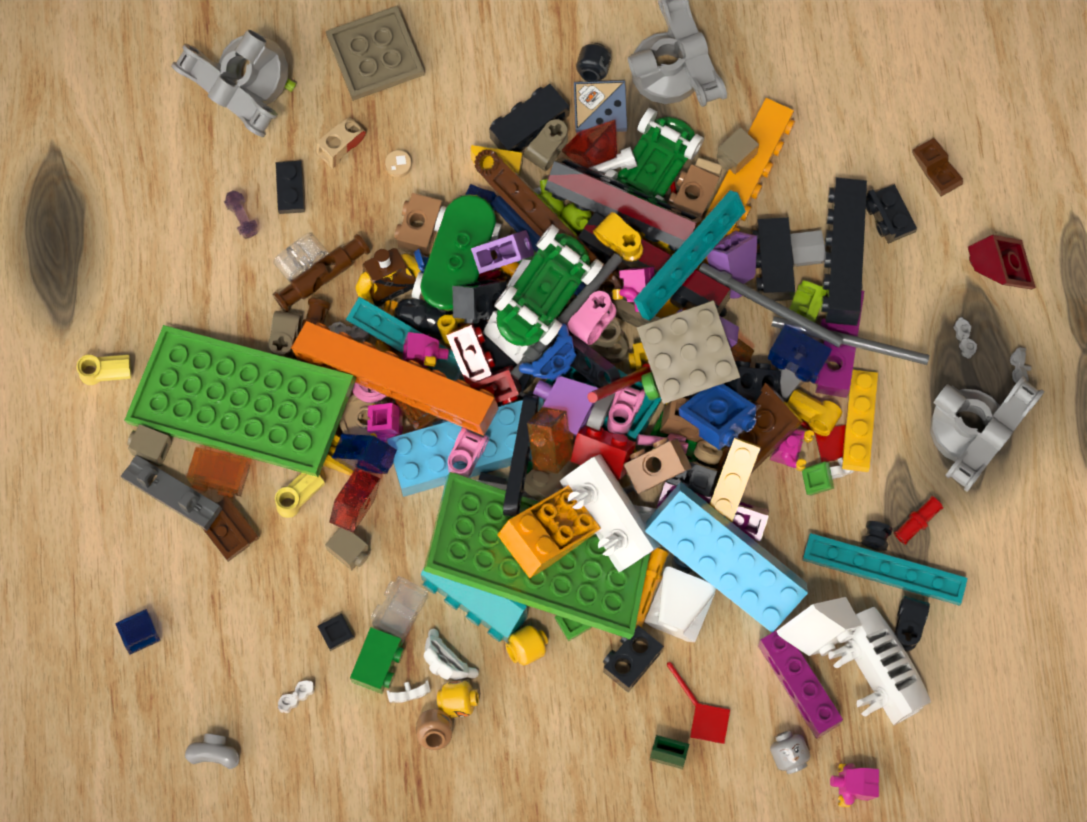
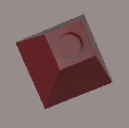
M991 235L968 246L969 261L974 271L1001 285L1030 290L1036 288L1022 240Z

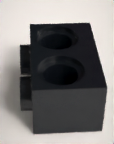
M483 279L452 286L453 318L464 319V323H480V318L489 320L493 311H498L494 304L506 289V281Z
M735 361L740 378L723 383L745 399L757 401L765 383L770 384L779 394L781 371L771 370V364L755 363V368H750V362Z
M686 455L692 469L665 482L676 486L682 482L693 492L710 497L715 491L723 468L704 463L699 459Z
M639 625L631 639L622 637L620 640L622 646L617 652L611 650L603 660L605 664L603 673L628 693L664 649L661 643ZM641 641L647 645L648 649L644 653H637L633 650L632 645L635 642ZM619 662H625L630 666V671L626 674H620L616 671L615 665Z

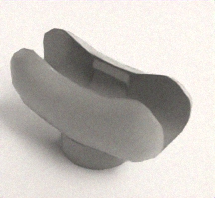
M205 734L203 743L194 742L187 747L185 752V758L192 764L214 762L222 764L228 769H233L239 763L238 752L233 747L225 746L227 738L225 736Z

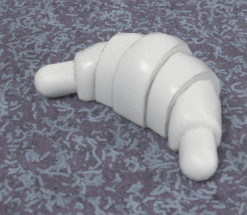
M429 630L424 658L430 665L429 669L433 674L440 675L446 680L449 678L460 680L478 677L479 672L476 668L468 667L466 663H463L442 643L438 630Z

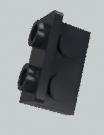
M895 184L877 192L874 189L868 191L866 210L869 215L873 214L877 221L876 229L881 237H885L888 244L917 231V227Z

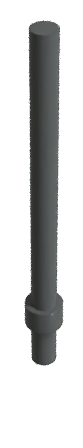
M614 253L596 277L586 285L557 320L560 323L567 325L570 318L582 307L589 296L602 285L622 262V258L618 254ZM538 341L533 347H529L523 353L524 358L510 373L519 380L524 374L519 371V365L522 363L532 364L534 361H538L542 357L541 353L548 345Z
M704 262L700 266L699 272L839 348L844 338L733 279L732 274L724 270L720 272Z
M773 317L772 327L792 331L791 334L801 337L804 334L820 338L787 319ZM829 330L844 338L841 343L844 345L927 365L930 355Z

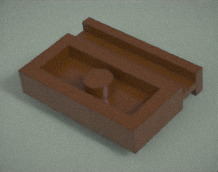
M226 495L221 501L216 502V504L220 505L222 511L207 531L203 529V531L227 562H229L248 548L255 540L257 541L259 537Z

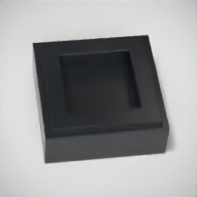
M342 613L317 626L330 651L354 639Z

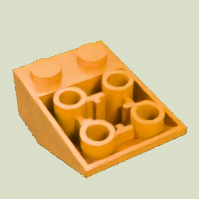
M569 485L508 520L497 534L529 578L553 565L601 529L585 506L579 509L572 508L577 503V500L568 501L570 493L573 492Z

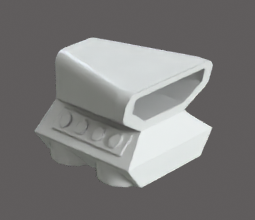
M667 566L644 622L655 629L687 642H695L715 595L716 588L707 581Z

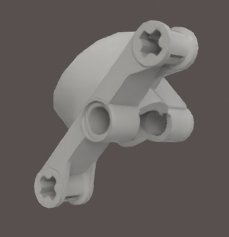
M658 0L660 11L668 26V32L648 37L640 43L634 54L628 56L632 80L640 94L653 102L670 104L686 99L695 91L698 102L702 107L706 106L707 102L719 98L722 100L727 99L725 85L712 65L708 55L706 40L702 32H698L690 11L689 1ZM664 55L673 56L678 59L677 62L671 65L661 64L660 67H657L656 58Z
M247 30L243 36L232 40L223 50L219 63L212 62L197 48L184 44L182 54L177 62L172 63L171 67L179 74L191 79L205 89L212 101L220 106L227 107L236 114L252 133L265 137V130L272 119H276L278 116L267 104L274 102L282 93L288 77V64L284 52L277 43L252 30ZM247 59L250 61V64L246 65V73L242 77L241 68Z
M1022 376L1000 406L991 396L979 390H958L953 385L947 384L933 402L936 407L930 422V434L935 447L946 458L955 461L945 476L947 478L952 477L964 486V490L968 492L1045 391L1042 389L1037 390L1026 382V377ZM969 411L977 414L982 419L985 429L980 433L977 432V428L966 426L963 423L962 417L958 418L956 416L957 413Z

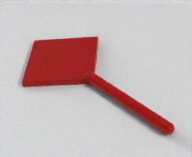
M803 421L801 426L807 430L813 431L810 428L809 424ZM846 425L835 426L828 436H821L814 432L821 462L835 461L843 458Z
M668 662L667 667L695 706L690 738L725 744L730 709L699 704L673 664Z

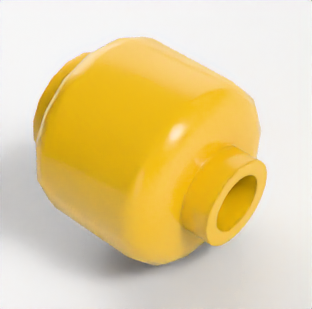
M527 625L510 635L506 644V650L514 663L518 662L526 666L545 656V645L548 644V639L541 629L537 630L535 627Z

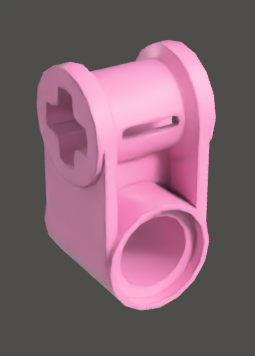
M603 291L592 293L582 307L570 318L567 324L568 331L588 345L595 343L603 330L616 316L617 310L610 296Z
M627 387L615 393L607 421V428L610 433L625 435L629 432L634 418L643 403L646 394L644 389L639 391ZM623 417L626 422L617 423L613 418Z
M462 428L448 457V472L469 478L486 449L489 436L485 435L482 437L466 428ZM457 461H463L467 464L466 468L462 470L454 468L453 465Z

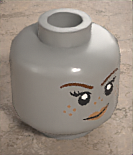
M789 730L775 736L777 741L771 745L770 751L779 770L791 774L808 766L806 762L810 760L811 755L801 734L792 735Z

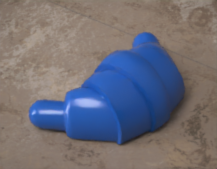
M562 323L556 342L543 353L538 361H534L532 364H520L519 371L524 374L533 375V377L550 379L552 381L559 378L562 374L568 373L571 369L570 366L576 358L573 339L572 336H569L567 325Z

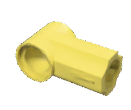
M85 355L77 362L76 367L79 377L87 385H95L100 381L131 379L129 355L107 357ZM88 366L96 367V371L92 374L83 373L84 369Z
M301 473L287 487L278 490L275 495V503L279 515L285 518L297 515L300 507L325 485L320 475L315 477ZM286 498H291L295 501L290 507L282 506L281 502Z

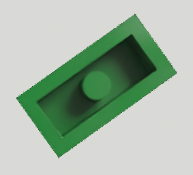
M370 627L351 673V682L383 694L385 688L389 689L395 673L391 672L395 662L400 663L405 648L401 647V638Z

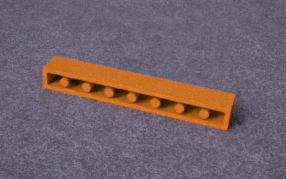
M306 321L291 347L298 360L353 375L356 378L355 383L483 436L499 409L494 395L484 389L477 391L470 388V385L462 380L457 379L453 381L448 379L440 371L432 370L431 372L423 369L415 361H403L393 352L385 351L384 353L376 350V347L365 341L362 343L354 341L351 336L344 332H339V334L332 332L322 323H316L315 325Z

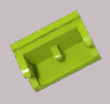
M803 281L802 284H799L789 309L815 322L821 309L822 297L826 296L827 290H823L821 286ZM781 329L780 333L786 334L788 336L799 339L806 343L808 342V339L810 337L802 334V337L791 334L792 331Z

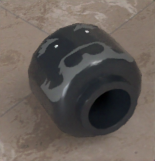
M600 43L587 44L581 48L576 63V70L588 82L602 80L608 74L612 55Z

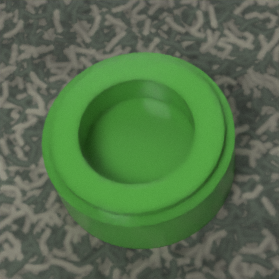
M650 372L642 375V384L649 400L660 398L661 396L653 373Z

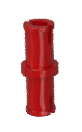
M931 496L916 512L913 511L909 514L910 518L893 533L894 536L903 545H906L921 529L925 530L928 527L927 523L944 508L943 505L935 497Z

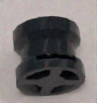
M867 521V533L862 537L861 543L874 550L886 551L888 548L887 538L891 535L893 528L878 521Z

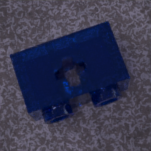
M785 324L770 349L768 359L771 360L775 367L781 370L786 368L795 373L799 380L806 383L810 381L815 384L830 358L832 349ZM798 353H801L803 356H801L799 360L796 359L795 356H797Z
M342 434L332 458L354 472L388 474L389 469L393 465L397 449L376 436Z

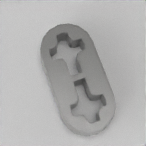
M615 393L595 403L587 426L600 431L613 404Z

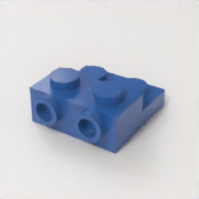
M720 384L697 393L679 408V416L699 429V437L720 450L725 445L731 447L734 437L738 438V434L743 430L749 432L756 424V405L726 385Z

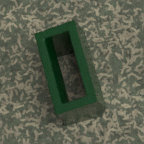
M656 735L649 760L683 770L690 744Z

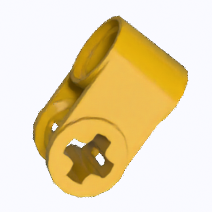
M611 212L593 230L594 235L601 243L610 247L624 260L633 262L642 256L643 246L639 233L626 224L616 213Z

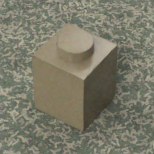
M740 127L718 147L717 160L725 170L730 169L736 174L757 155L759 144Z
M139 424L137 430L131 432L127 445H129L128 449L133 456L137 455L148 462L162 466L172 441L168 435Z
M342 525L325 544L327 551L351 571L356 566L361 567L369 557L367 554L369 552L368 544L345 525Z

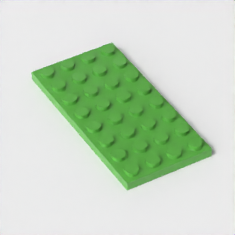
M163 325L124 421L129 425L138 427L140 424L172 437L319 477L356 378L347 373Z
M449 472L423 571L627 639H631L634 636L650 553L619 573L610 558L603 555L606 549L604 547L598 548L600 540L595 534L553 565L529 578L497 535L508 520L513 518L503 515L506 491ZM522 496L519 514L539 502Z

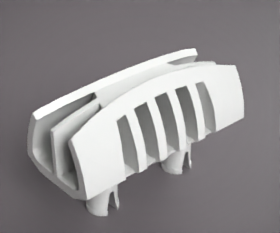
M601 454L591 458L560 480L563 487L569 485L573 491L570 493L568 501L577 500V503L572 508L579 509L585 506L601 529L595 533L600 540L598 548L604 547L606 549L603 555L610 558L619 573L660 547L658 542L645 532V522Z
M875 607L856 614L862 626L853 631L854 636L844 642L846 645L829 652V660L842 657L833 665L835 668H839L853 659L856 661L874 692L863 699L857 700V708L870 704V707L861 713L863 716H868L870 713L883 707L894 726L918 713L923 706L931 703V700L918 672L900 641Z

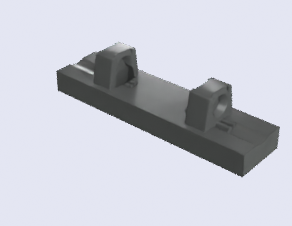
M135 455L130 465L121 475L124 481L206 531L222 511L220 505ZM157 475L153 483L149 486V483L152 481L154 476Z

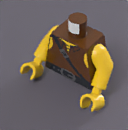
M392 248L388 251L386 249L376 251L373 258L363 263V273L360 275L355 287L358 298L361 297L374 306H379L412 290L417 275L421 272L415 256L407 253L401 255L397 248Z

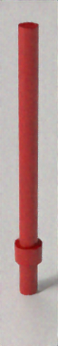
M649 363L644 364L640 370L590 392L587 396L589 402L595 403L641 381L642 375L652 372Z

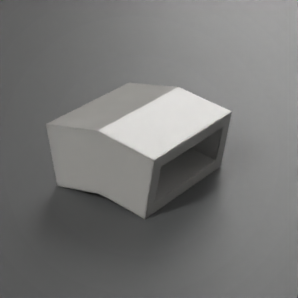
M822 230L790 234L793 267L824 263L825 245Z

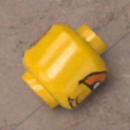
M468 681L445 683L442 689L437 692L438 709L444 711L450 718L470 716L474 711V706L479 705L477 689L473 690Z

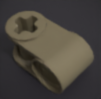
M559 119L549 121L539 135L529 144L524 157L542 170L547 171L567 145L566 124Z
M282 311L274 312L269 339V349L272 354L293 359L294 352L291 347L300 333L302 314Z

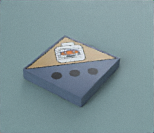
M625 81L574 82L576 133L627 132Z

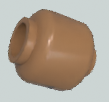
M439 709L424 711L416 722V736L419 744L429 750L445 748L452 738V720L449 715Z

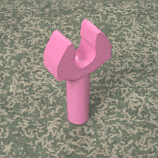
M670 433L668 436L669 441L678 439L686 454L688 443H685L686 437ZM638 434L637 445L654 447V443L665 437Z

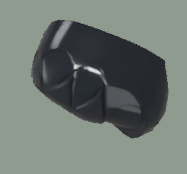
M415 298L403 299L396 305L394 310L395 318L422 334L437 340L443 339L437 325L439 318L452 314L451 311L437 309L425 300Z

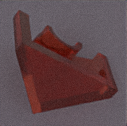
M614 119L579 131L562 149V152L574 162L587 168L617 158L616 120Z

